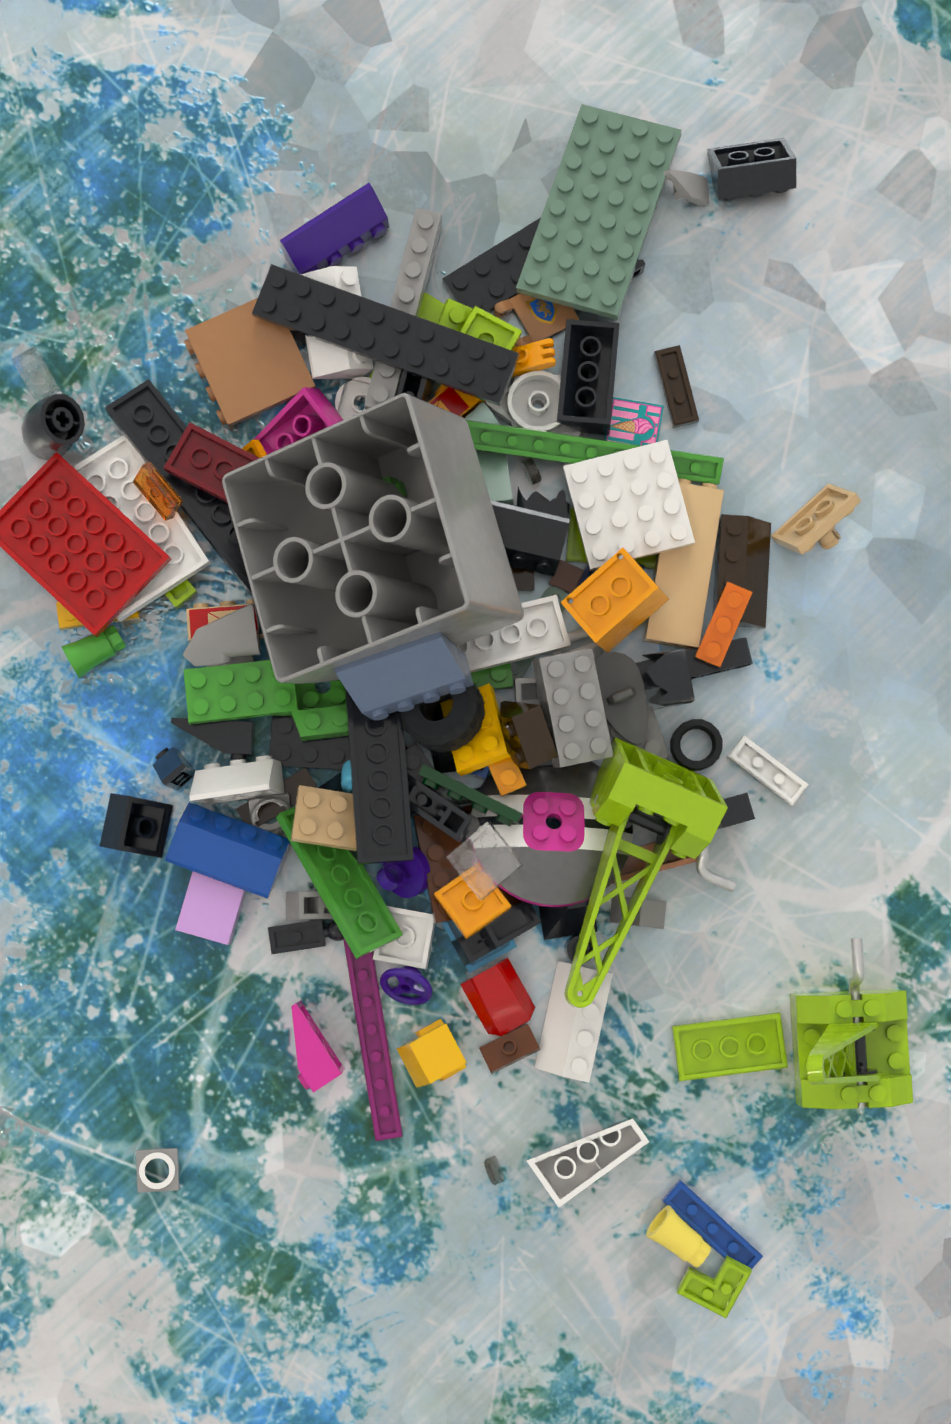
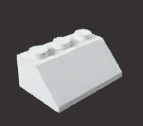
M271 755L256 757V762L246 763L245 759L230 761V766L220 767V763L204 765V770L195 771L189 795L190 801L211 805L285 793L281 761L272 759Z

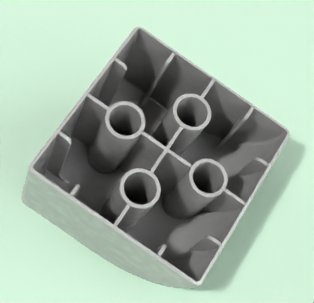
M402 393L225 474L222 479L274 676L280 683L303 684L340 680L334 668L441 632L458 646L523 619L524 611L466 419L409 394ZM391 476L397 478L398 481H402L405 484L408 495L403 496L395 484L383 480V478Z

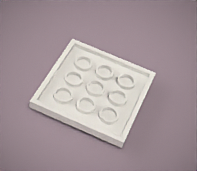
M668 440L563 466L590 571L599 569L622 547L634 559H639L694 545L695 540Z

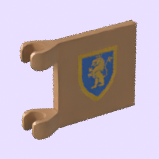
M518 294L495 304L493 310L494 315L499 319L513 310L516 313L528 336L519 338L515 347L548 339L566 329V319L579 320L574 309L524 294Z

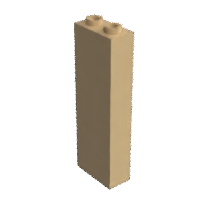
M678 479L695 543L694 545L656 555L653 581L669 600L646 619L642 642L692 650L699 648L724 490L717 489L715 484L702 483L701 486L692 485L690 480Z

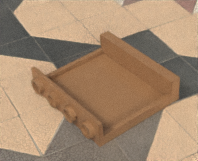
M258 298L185 330L188 339L184 340V343L190 355L196 354L199 362L195 364V367L201 379L206 377L210 386L205 387L211 402L217 400L220 410H217L216 413L222 426L228 424L231 431L235 430L233 425L293 399L303 387L316 388L290 329L252 315Z

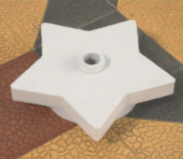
M544 370L516 376L513 384L507 388L500 406L486 401V405L492 412L513 427L580 436L579 431L557 422L561 375H554ZM540 404L542 408L537 409L533 405Z

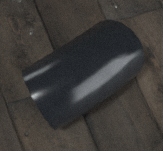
M54 394L35 403L25 414L21 426L23 441L29 451L40 459L49 460L56 452L63 456L83 434L85 426L84 414L79 404L65 394Z

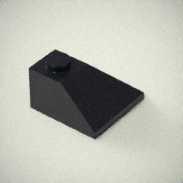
M589 900L564 907L539 906L544 940L579 935ZM595 920V924H594L595 932H597V921H596V920Z

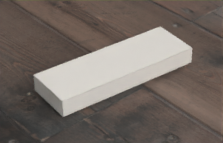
M745 735L727 756L732 762L790 806L795 804L809 785Z

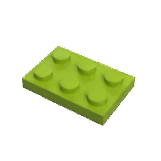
M477 306L474 307L460 331L509 350H513L522 334V330Z

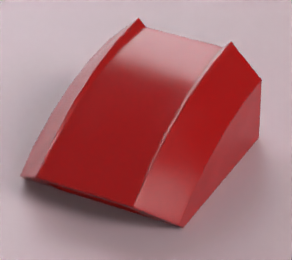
M508 957L473 978L460 983L488 1034L503 1036L530 1021L535 1006Z

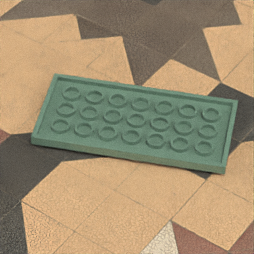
M581 104L517 283L516 292L618 320L666 181V176H664L663 172L670 170L682 130Z

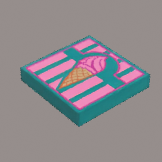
M613 397L610 434L605 435L604 440L643 446L658 442L664 406Z

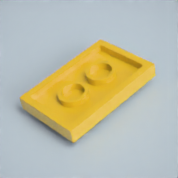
M490 683L478 687L485 703V716L482 727L473 740L460 749L452 751L456 770L460 776L511 757L507 739L501 730L503 723L500 718L494 689ZM452 699L440 703L444 718L452 710Z

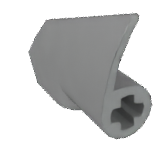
M249 604L198 628L186 647L183 656L197 667L226 663L235 657L260 655L261 643L258 630H256L254 605Z

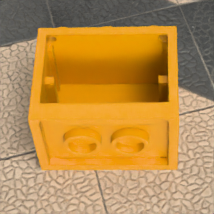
M622 547L562 600L561 604L598 646L606 652H610L666 603L669 598Z

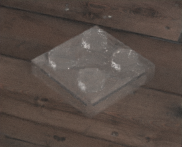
M486 822L447 856V859L479 900H484L524 866L491 822Z

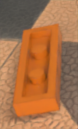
M727 581L695 657L721 667L753 593L752 591Z

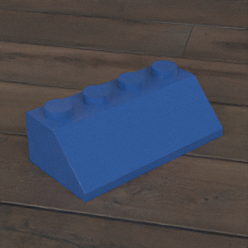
M189 802L178 822L165 861L268 899L286 861L290 842L288 838Z

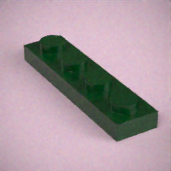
M424 764L418 773L424 778L423 784L437 790L438 786H441L448 790L447 796L459 802L465 798L473 802L471 808L483 814H486L489 810L498 815L497 821L511 827L512 823L519 825L523 817L521 812Z

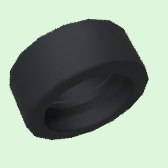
M691 719L682 723L674 731L670 740V751L674 760L679 765L692 771H701L712 766L719 759L723 750V739L719 730L712 723L703 719ZM692 729L706 732L712 741L710 754L700 761L688 759L681 750L683 735Z

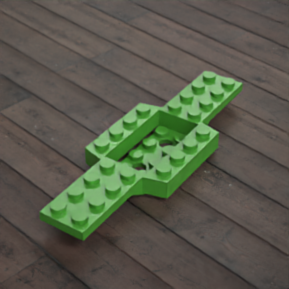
M270 660L183 669L189 725L263 716H292L301 741L348 736L345 687L340 680L329 681L331 685L330 690L322 694L316 691V683L291 684L278 682L274 676ZM511 663L471 673L473 683L477 687L490 683L495 691L512 689L514 686Z

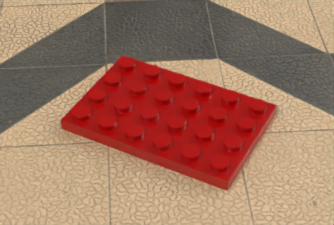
M57 452L0 510V547L96 637L113 622L172 560L167 553Z

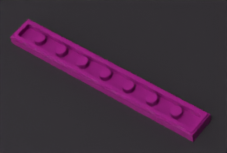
M343 939L375 1141L403 1137L376 965L373 959L374 953L372 951L356 959L346 940Z

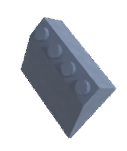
M441 632L334 668L336 675L361 713L373 720L385 719L389 716V713L395 711L405 712L412 710L414 705L422 702H436L440 699V696L449 693L453 695L460 694L466 691L467 687L474 685L466 654Z

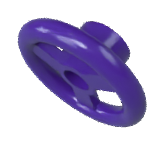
M415 967L391 968L386 970L380 977V985L383 991L390 998L400 1003L421 1005L428 1002L432 997L433 990L431 984ZM396 976L399 981L398 986L391 988L388 979ZM402 993H413L419 995V997H408L402 995Z

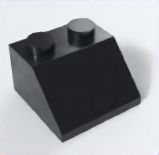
M110 793L100 847L162 858L173 805Z

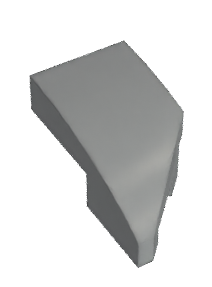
M679 170L663 172L664 176H666L665 179H669L673 183L675 199L685 197L686 200L699 206L709 204L708 180L706 177Z

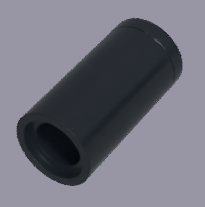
M573 935L565 942L564 952L571 961L574 958L572 947L578 942L580 935ZM590 940L585 955L592 951Z

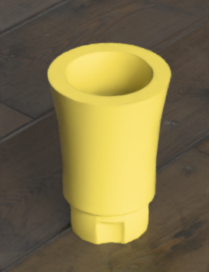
M669 1205L664 1207L655 1216L646 1232L647 1238L662 1245L681 1260L689 1262L696 1268L704 1262L711 1251V1247L704 1242L702 1236L685 1223Z

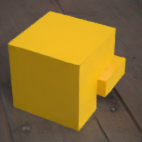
M438 1019L415 1032L417 1038L397 1048L416 1088L431 1084L438 1079L444 1081L466 1068L465 1064L467 1062L447 1024H444L442 1019Z

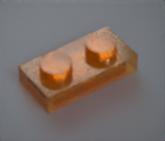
M151 462L142 464L133 480L134 485L165 521L172 519L183 500Z

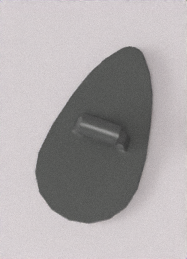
M604 653L595 659V665L606 719L624 739L636 745L641 744L645 740L648 728V708L644 683L639 668L633 659L623 653Z

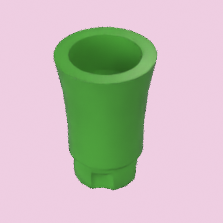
M111 625L98 637L91 634L61 647L77 676L81 679L93 668L115 656V652L126 648V645L115 626Z

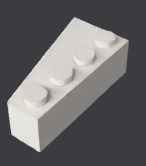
M632 1118L531 1158L527 1162L556 1205L561 1207L649 1143V1140Z

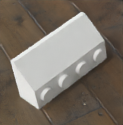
M331 266L300 274L361 296L357 267ZM305 335L312 379H353L363 377L374 369L372 359Z
M557 961L539 1043L541 1050L537 1052L534 1068L589 1083L613 974L607 972L593 1002L589 1006L576 1008L568 1004L564 995L572 964ZM581 966L580 972L583 985L595 977L596 969Z

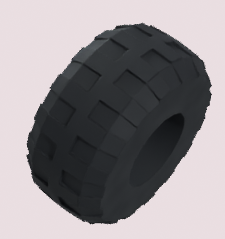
M474 684L467 687L466 691L460 694L453 695L449 693L440 696V699L436 702L416 704L412 710L400 712V717L402 718L405 730L413 740L430 751L445 753L458 750L473 740L482 727L485 716V703L478 687ZM452 699L453 706L450 713L441 720L433 721L432 716L437 705L442 701Z

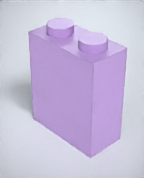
M193 871L175 930L231 945L247 891Z

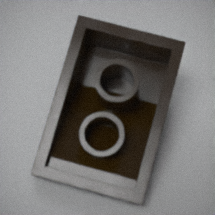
M512 701L500 702V718L503 723L501 730L509 741L512 749L510 751L511 758L518 767L532 769L558 757L540 705Z

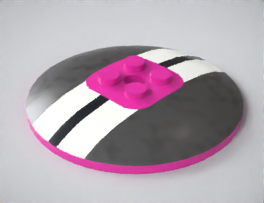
M591 761L565 767L538 768L536 766L532 769L519 767L527 786L502 797L492 774H490L478 792L521 812L523 817L519 825L512 823L511 827L496 820L497 814L489 810L486 814H483L472 808L471 814L482 821L471 839L472 846L486 874L505 892L530 904L546 907H564L589 900L610 826L603 825L595 820L596 817L593 815V808L589 802L600 767ZM555 817L560 821L561 826L558 829H551L547 826L546 819ZM633 824L629 828H624L621 838L630 843L633 840ZM617 850L616 857L619 871L621 872L629 855ZM612 869L606 888L614 881Z

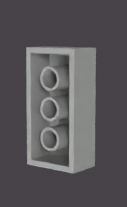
M592 648L532 660L542 712L558 757L552 759L553 767H565L613 757Z

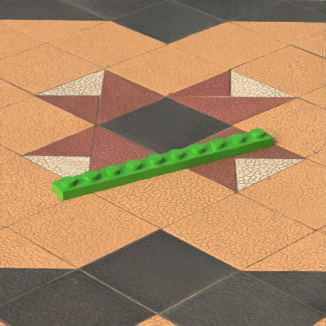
M466 420L476 450L577 463L643 446ZM670 450L678 479L720 484L724 462L723 457Z

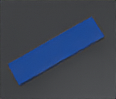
M680 1179L662 1199L667 1206H671L678 1216L701 1235L723 1258L729 1256L750 1267L752 1270L763 1257L761 1253Z

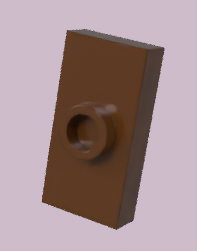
M528 1024L479 1048L491 1074L541 1050Z

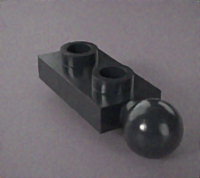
M323 919L268 927L271 954L326 946L325 938L327 937L333 941H342L344 939L334 920L327 927H324Z

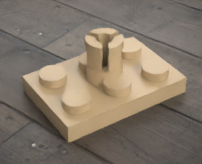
M828 483L777 529L771 537L776 544L801 555L810 551L817 541H819L822 548L830 549L837 545L839 539H841L840 534L834 529L835 525L843 517L850 515L861 500L856 493Z

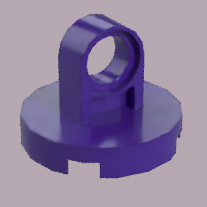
M415 846L413 847V861L383 863V867L376 874L379 885L385 890L393 891V893L401 898H412L424 893L428 887L427 873L430 872L426 856Z

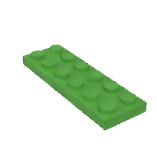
M295 807L279 813L276 817L277 821L355 958L358 959L399 939L403 933L363 864L357 865V860L349 850L290 841Z

